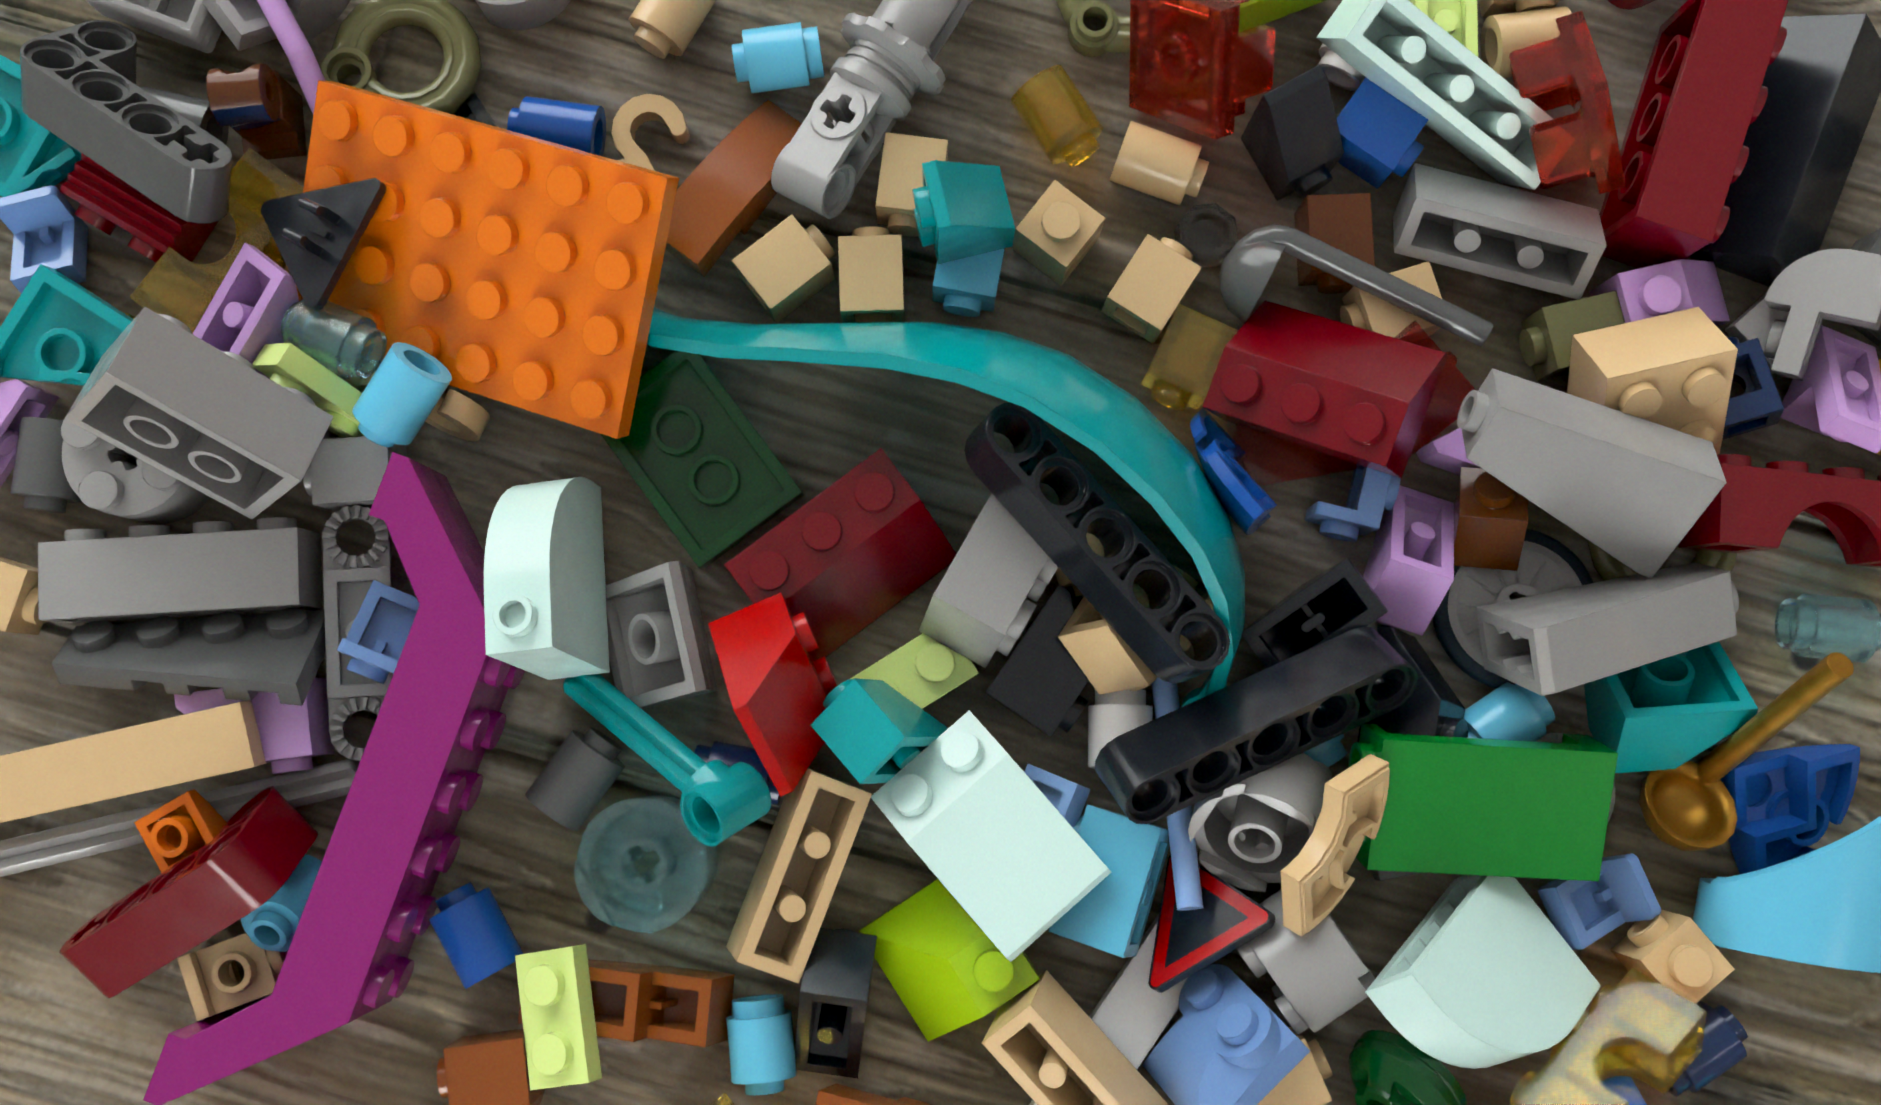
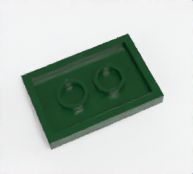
M675 351L640 377L629 436L615 439L601 434L701 570L705 569L804 496L699 354Z

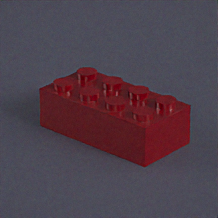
M1687 0L1660 26L1599 214L1607 244L1602 254L1603 257L1636 268H1643L1678 259L1687 260L1696 251L1719 239L1730 215V207L1724 205L1730 184L1734 183L1740 176L1749 156V147L1743 145L1748 127L1761 113L1768 96V88L1762 86L1767 67L1779 55L1787 36V29L1781 27V23L1789 0Z

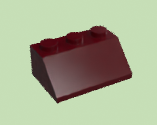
M1265 300L1225 345L1202 407L1224 421L1402 478L1448 355L1445 352Z
M880 448L724 565L753 604L781 592L793 616L802 612L806 614L819 645L818 649L810 652L813 659L817 660L824 656L827 658L948 567L955 558L956 552L920 498L886 453Z

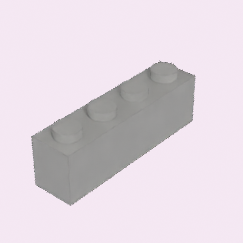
M286 517L257 519V530L234 531V523L225 521L196 522L192 524L193 533L170 535V526L128 527L129 537L107 538V531L102 529L65 530V541L38 542L39 620L73 624L101 620L152 619L161 616L173 618L208 616L223 612H235L238 614L275 612L286 608H301L303 610L322 609L320 534L297 527V519Z

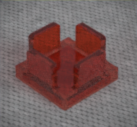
M1130 0L1129 107L1214 140L1234 134L1235 117L1245 113L1246 99L1267 92L1272 88L1275 28L1260 25L1239 32L1240 5L1238 4L1250 0Z
M1581 10L1556 18L1559 34L1557 38L1511 52L1509 55L1510 69L1514 87L1518 89L1521 98H1529L1543 111L1565 105H1571L1574 110L1572 114L1533 125L1529 129L1537 171L1541 181L1539 184L1540 188L1548 189L1582 178L1593 177L1599 194L1624 188L1626 183L1608 83Z

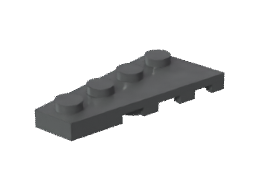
M286 608L275 613L247 615L223 612L211 617L187 619L161 616L143 622L113 624L103 620L93 621L74 628L53 660L52 665L59 683L65 685L135 691L147 682L163 683L167 694L188 696L199 686L222 688L226 699L251 701L258 694L257 691L278 694L281 704L302 706L326 653L324 609L304 611L301 608Z

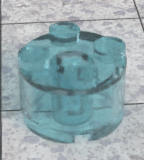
M643 795L617 802L601 811L591 820L582 835L574 871L576 886L583 902L599 920L625 930L650 933L675 924L696 908L705 898L717 875V846L704 845L691 834L682 818L680 799L668 795ZM640 847L646 853L655 850L658 854L660 862L654 867L655 873L651 870L640 873L637 870L635 862L639 861L643 856Z

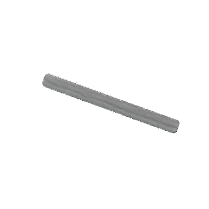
M345 759L315 766L309 770L281 774L201 793L200 795L228 822L246 802L269 786H274L294 808L346 796L360 762ZM170 801L1 840L0 877L143 844L145 842L134 822Z

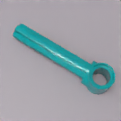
M600 674L569 677L564 680V693L682 792L680 800L682 818L691 834L702 844L716 846L769 812L771 807L769 788L761 774L751 765L737 762L729 767L721 760H712L706 763Z

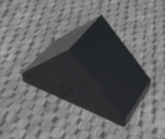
M1348 557L1302 584L1245 628L1242 636L1264 666L1269 668L1347 631L1362 626L1366 627L1386 614L1388 610Z

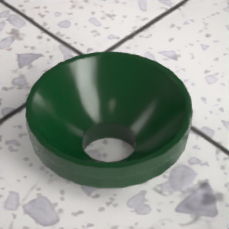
M1384 1030L1366 1031L1354 1044V1049L1349 1054V1071L1356 1092L1354 1098L1357 1105H1467L1466 1095L1452 1073L1439 1060L1424 1053L1404 1037Z

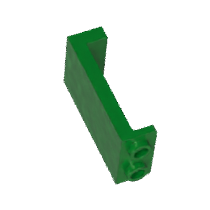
M1365 723L1361 725L1359 742L1353 743L1350 750L1349 767L1367 755L1372 754L1389 762L1390 768L1388 796L1375 840L1365 836L1356 856V859L1367 870L1599 881L1618 753L1589 735L1563 733L1562 743L1393 734L1384 731L1377 724Z

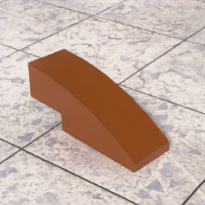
M770 100L764 102L747 116L710 152L677 189L665 249L705 277L737 234L741 232L745 235L777 194L771 184L774 163L782 149L791 142L802 123Z
M588 959L597 1036L630 1042L648 1038L705 1048L728 1040L726 1018L731 1016L735 974L654 964ZM521 1006L519 1007L518 1024H523Z

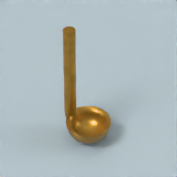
M1830 653L1698 763L1687 761L1676 769L1650 771L1642 784L1639 805L1646 824L1657 838L1682 851L1707 850L1724 844L1734 834L1738 818L1735 802L1720 779L1849 678L1854 672L1851 660L1842 653Z

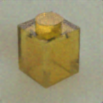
M1178 304L1142 379L1141 385L1152 389L1150 397L1168 408L1185 411L1186 407L1189 406L1197 410L1205 401L1224 347L1236 334L1237 329L1182 304Z

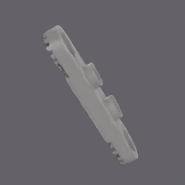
M354 505L341 507L342 509L331 514V517L324 524L322 533L323 591L330 739L339 754L350 760L360 761L365 748L355 747L347 740L345 724L352 714L361 710H369L378 716L393 674L389 673L385 683L382 684L349 671L346 668L351 657L337 651V648L342 638L346 639L373 580L392 588L391 537L385 521L368 515L370 512L369 507ZM351 521L367 522L374 528L376 534L372 549L359 556L348 555L338 545V534L341 528Z

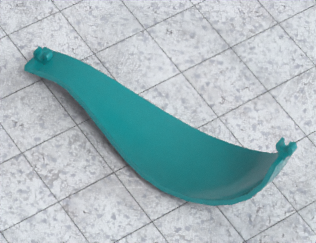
M654 307L647 344L652 347L718 358L792 361L881 368L955 382L1024 407L1094 451L1152 505L1191 555L1211 598L1214 612L1228 630L1230 646L1225 660L1210 670L1209 676L1200 688L1192 690L1185 696L1181 707L1226 687L1245 624L1244 562L1227 510L1193 454L1133 395L1066 353L1002 331L936 322L749 324L683 318Z

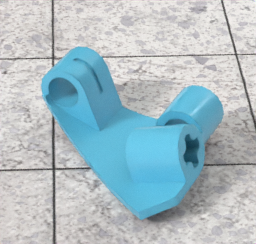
M1881 816L1859 830L1797 858L1735 876L1700 878L1693 921L1709 940L1718 947L1816 966L1881 973Z

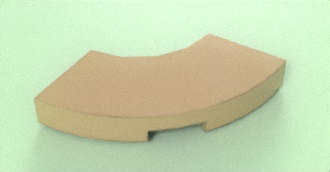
M1369 754L1326 782L1324 785L1322 809L1313 833L1300 853L1280 871L1283 926L1301 937L1315 928L1335 908L1354 882L1355 878L1348 875L1347 872L1356 858L1365 836L1375 840L1382 821L1389 788V762Z

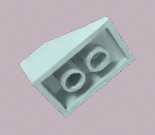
M970 710L871 796V799L910 847L1010 962L1111 873L1109 868Z

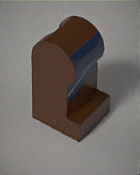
M258 63L238 73L220 68H213L208 71L206 89L213 116L219 125L230 126L242 137L243 154L251 161L307 156L302 96L276 70H272L264 63Z

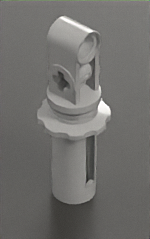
M882 0L872 17H865L856 13L847 14L841 22L843 27L841 33L846 42L851 46V49L848 50L845 57H839L830 69V81L822 93L815 99L810 112L791 142L778 155L771 174V184L774 191L828 219L839 215L849 203L857 183L869 164L881 150L885 132L890 133L895 123L903 122L911 110L910 101L915 93L919 92L935 96L943 89L946 77L942 69L934 61L973 0ZM828 111L834 118L833 122L827 116ZM862 132H864L865 136L867 137V142H865V140L863 139L861 135Z

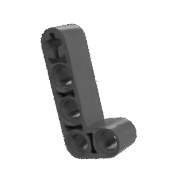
M93 20L31 39L20 48L21 100L23 112L29 118L178 218L193 223H212L221 220L227 215L230 202L232 153L230 148L136 85L137 39L129 28L111 21Z

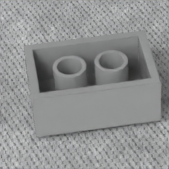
M144 307L101 356L65 419L242 515L253 519L302 481L334 416L318 408L314 401L305 393L294 388L282 387L258 373L253 365L242 356L232 352L221 351L196 337L182 321L169 315L157 314Z

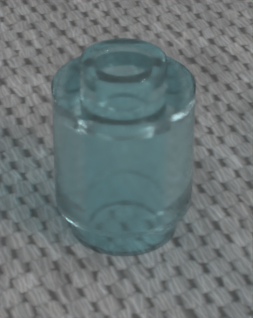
M302 299L300 302L289 307L281 323L284 343H292L334 374L344 379H350L355 376L360 379L370 377L381 364L386 352V335L383 331L376 328L372 319L331 301H327L323 309L315 311L307 307Z
M1805 593L1801 594L1797 599L1787 598L1780 604L1775 618V636L1778 645L1782 649L1792 650L1798 657L1824 659L1830 653L1838 652L1847 656L1851 662L1863 663L1868 661L1875 651L1881 648V614L1878 612L1876 605L1869 599Z

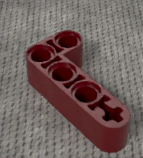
M269 786L246 802L228 820L213 841L91 918L65 942L59 953L105 997H114L263 905L288 880L316 840L318 832L274 786Z

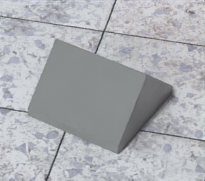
M680 561L666 562L606 585L609 660L614 684L619 691L641 709L718 691L694 577L690 567Z

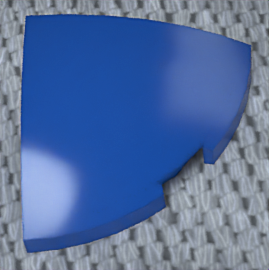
M1202 408L1190 420L1196 452L1208 481L1227 512L1244 533L1250 535L1271 517L1268 513L1277 504L1238 463L1246 452Z
M1827 744L1755 752L1720 779L1735 802L1738 819L1734 834L1729 838V843L1740 874L1760 870L1814 851L1815 849L1808 846L1821 839L1828 828L1829 822L1836 825L1842 823L1857 782L1860 747L1852 744Z

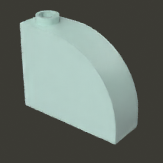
M574 477L516 485L507 489L498 500L489 523L484 554V615L487 656L547 680L610 673L601 487L588 478Z
M1463 875L1454 879L1365 993L1390 1024L1418 1049L1446 1064L1461 1068L1478 1069L1498 1065L1549 1049L1558 1044L1587 1020L1589 1013L1586 1011V1008L1601 985L1515 877Z

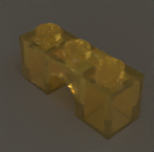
M249 147L231 170L228 212L233 217L236 225V239L229 253L214 263L197 264L169 247L130 295V298L143 308L147 307L157 314L169 315L182 321L190 328L193 334L244 243L255 246L285 270L287 265L261 214V207L267 200L303 193L304 187Z
M1632 968L1615 987L1607 984L1599 991L1590 1007L1589 1017L1577 1030L1573 1028L1562 1041L1553 1046L1550 1060L1537 1074L1529 1071L1519 1080L1512 1092L1510 1105H1629L1628 1101L1601 1083L1603 1080L1615 1076H1628L1639 1079L1665 1095L1702 1051L1707 1011Z

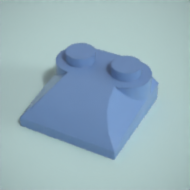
M1211 964L1187 978L1179 995V1009L1182 1015L1148 1055L1142 1066L1175 1105H1257L1310 1050L1230 968L1222 964Z

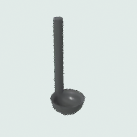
M1279 224L1256 228L1238 240L1224 258L1219 274L1221 295L1227 309L1243 323L1247 321L1282 252H1285L1480 347L1485 343L1493 328V323L1296 228Z

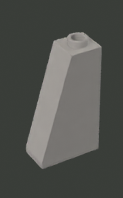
M1493 368L1479 390H1471L1466 395L1459 409L1457 425L1462 429L1466 458L1638 574L1649 578L1656 574L1727 483L1713 442Z
M1694 562L1660 569L1652 578L1635 574L1478 606L1476 611L1484 669L1541 696L1558 693L1736 636L1735 613L1739 608V596L1734 583L1731 581L1730 571Z

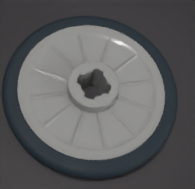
M1526 529L1517 571L1454 566V581L1432 618L1434 628L1446 654L1458 668L1472 679L1495 689L1506 682L1515 685V683L1484 669L1476 607L1594 582L1585 565L1567 546L1549 535Z

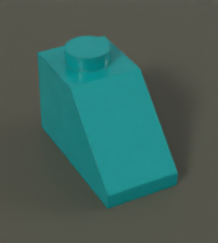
M858 678L846 680L836 686L824 699L823 706L826 709L811 724V727L859 784L887 783L948 729V727L884 681Z

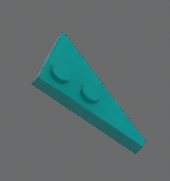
M40 264L0 326V377L84 386L101 356L133 321V318L54 268Z

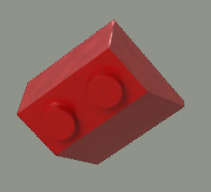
M780 592L712 621L708 625L733 710L781 797L793 792L825 743L811 727V724L826 709L823 706L824 699L838 684L827 658L824 656L814 660L810 653L818 649L819 645L806 614L802 612L793 616Z

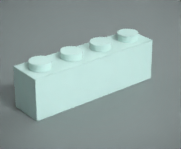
M1342 0L1316 37L1370 81L1427 118L1426 125L1501 184L1535 190L1574 137L1572 133L1409 0Z

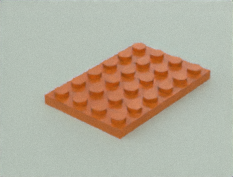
M318 80L303 193L376 178L384 183L386 192L324 308L315 311L307 307L297 288L307 340L324 346H341L350 354L378 363L382 362L393 343H407L422 349L439 360L451 373L452 380L449 383L450 386L615 439L629 436L679 178L342 83Z

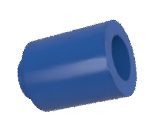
M525 96L519 108L513 107L511 109L507 130L603 156L606 140V116L604 108L599 105Z
M470 882L435 901L440 913L430 918L429 921L465 989L515 962V955L524 954L489 887L476 892Z

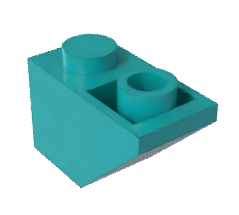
M938 160L922 163L923 187L912 189L915 203L913 212L921 246L934 245L938 264L1013 246L1015 225L1000 166Z

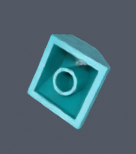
M1719 641L1584 684L1588 728L1594 739L1618 753L1615 773L1676 769L1738 730L1758 712L1757 705Z

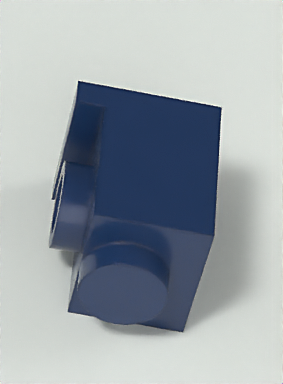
M1728 337L1738 349L1732 381L1741 384L1744 394L1729 399L1722 440L1778 424L1784 407L1758 338L1740 343L1738 337Z

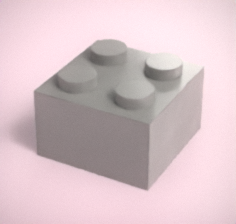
M992 493L934 592L918 630L984 668L988 665L995 651L1008 656L1037 606L1025 598L1027 597L1037 603L1058 568Z

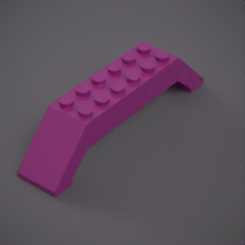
M392 452L368 515L385 521L420 605L273 992L270 996L235 1014L224 1011L169 1033L143 1101L154 1105H163L332 1031L392 1001L393 997L399 998L409 983L414 969V960L408 959V955L416 934L423 935L430 925L429 919L435 914L437 907L435 901L437 898L431 896L439 873H446L457 855L460 846V836L455 835L454 832L462 811H470L479 796L483 784V775L477 773L485 750H492L503 732L506 714L500 712L508 688L515 689L519 685L525 670L486 655L484 615L485 553L447 477L406 456Z

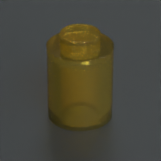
M1054 65L1039 72L1024 83L1012 96L1011 104L1052 164L1055 165L1066 161L1069 167L1076 166L1089 158L1100 147L1096 138L1102 133L1104 127L1062 65Z

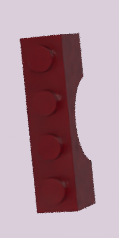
M1738 454L1717 455L1727 483L1678 544V548L1726 553L1779 548L1791 522L1804 511L1815 516L1829 528L1841 548L1846 565L1881 568V475L1877 476V480L1865 479V470L1853 467L1822 469V474L1809 473V463L1801 461H1774L1766 463V468L1751 466L1752 457Z

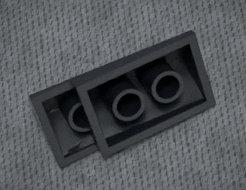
M1867 14L1783 17L1781 27L1787 29V36L1779 55L1767 67L1762 86L1768 88V96L1761 113L1749 125L1743 145L1749 147V156L1740 176L1734 183L1730 184L1724 205L1730 207L1727 225L1716 242L1704 246L1693 253L1690 258L1698 261L1714 262L1715 267L1770 287L1776 277L1790 264L1808 254L1819 251L1881 92V38Z

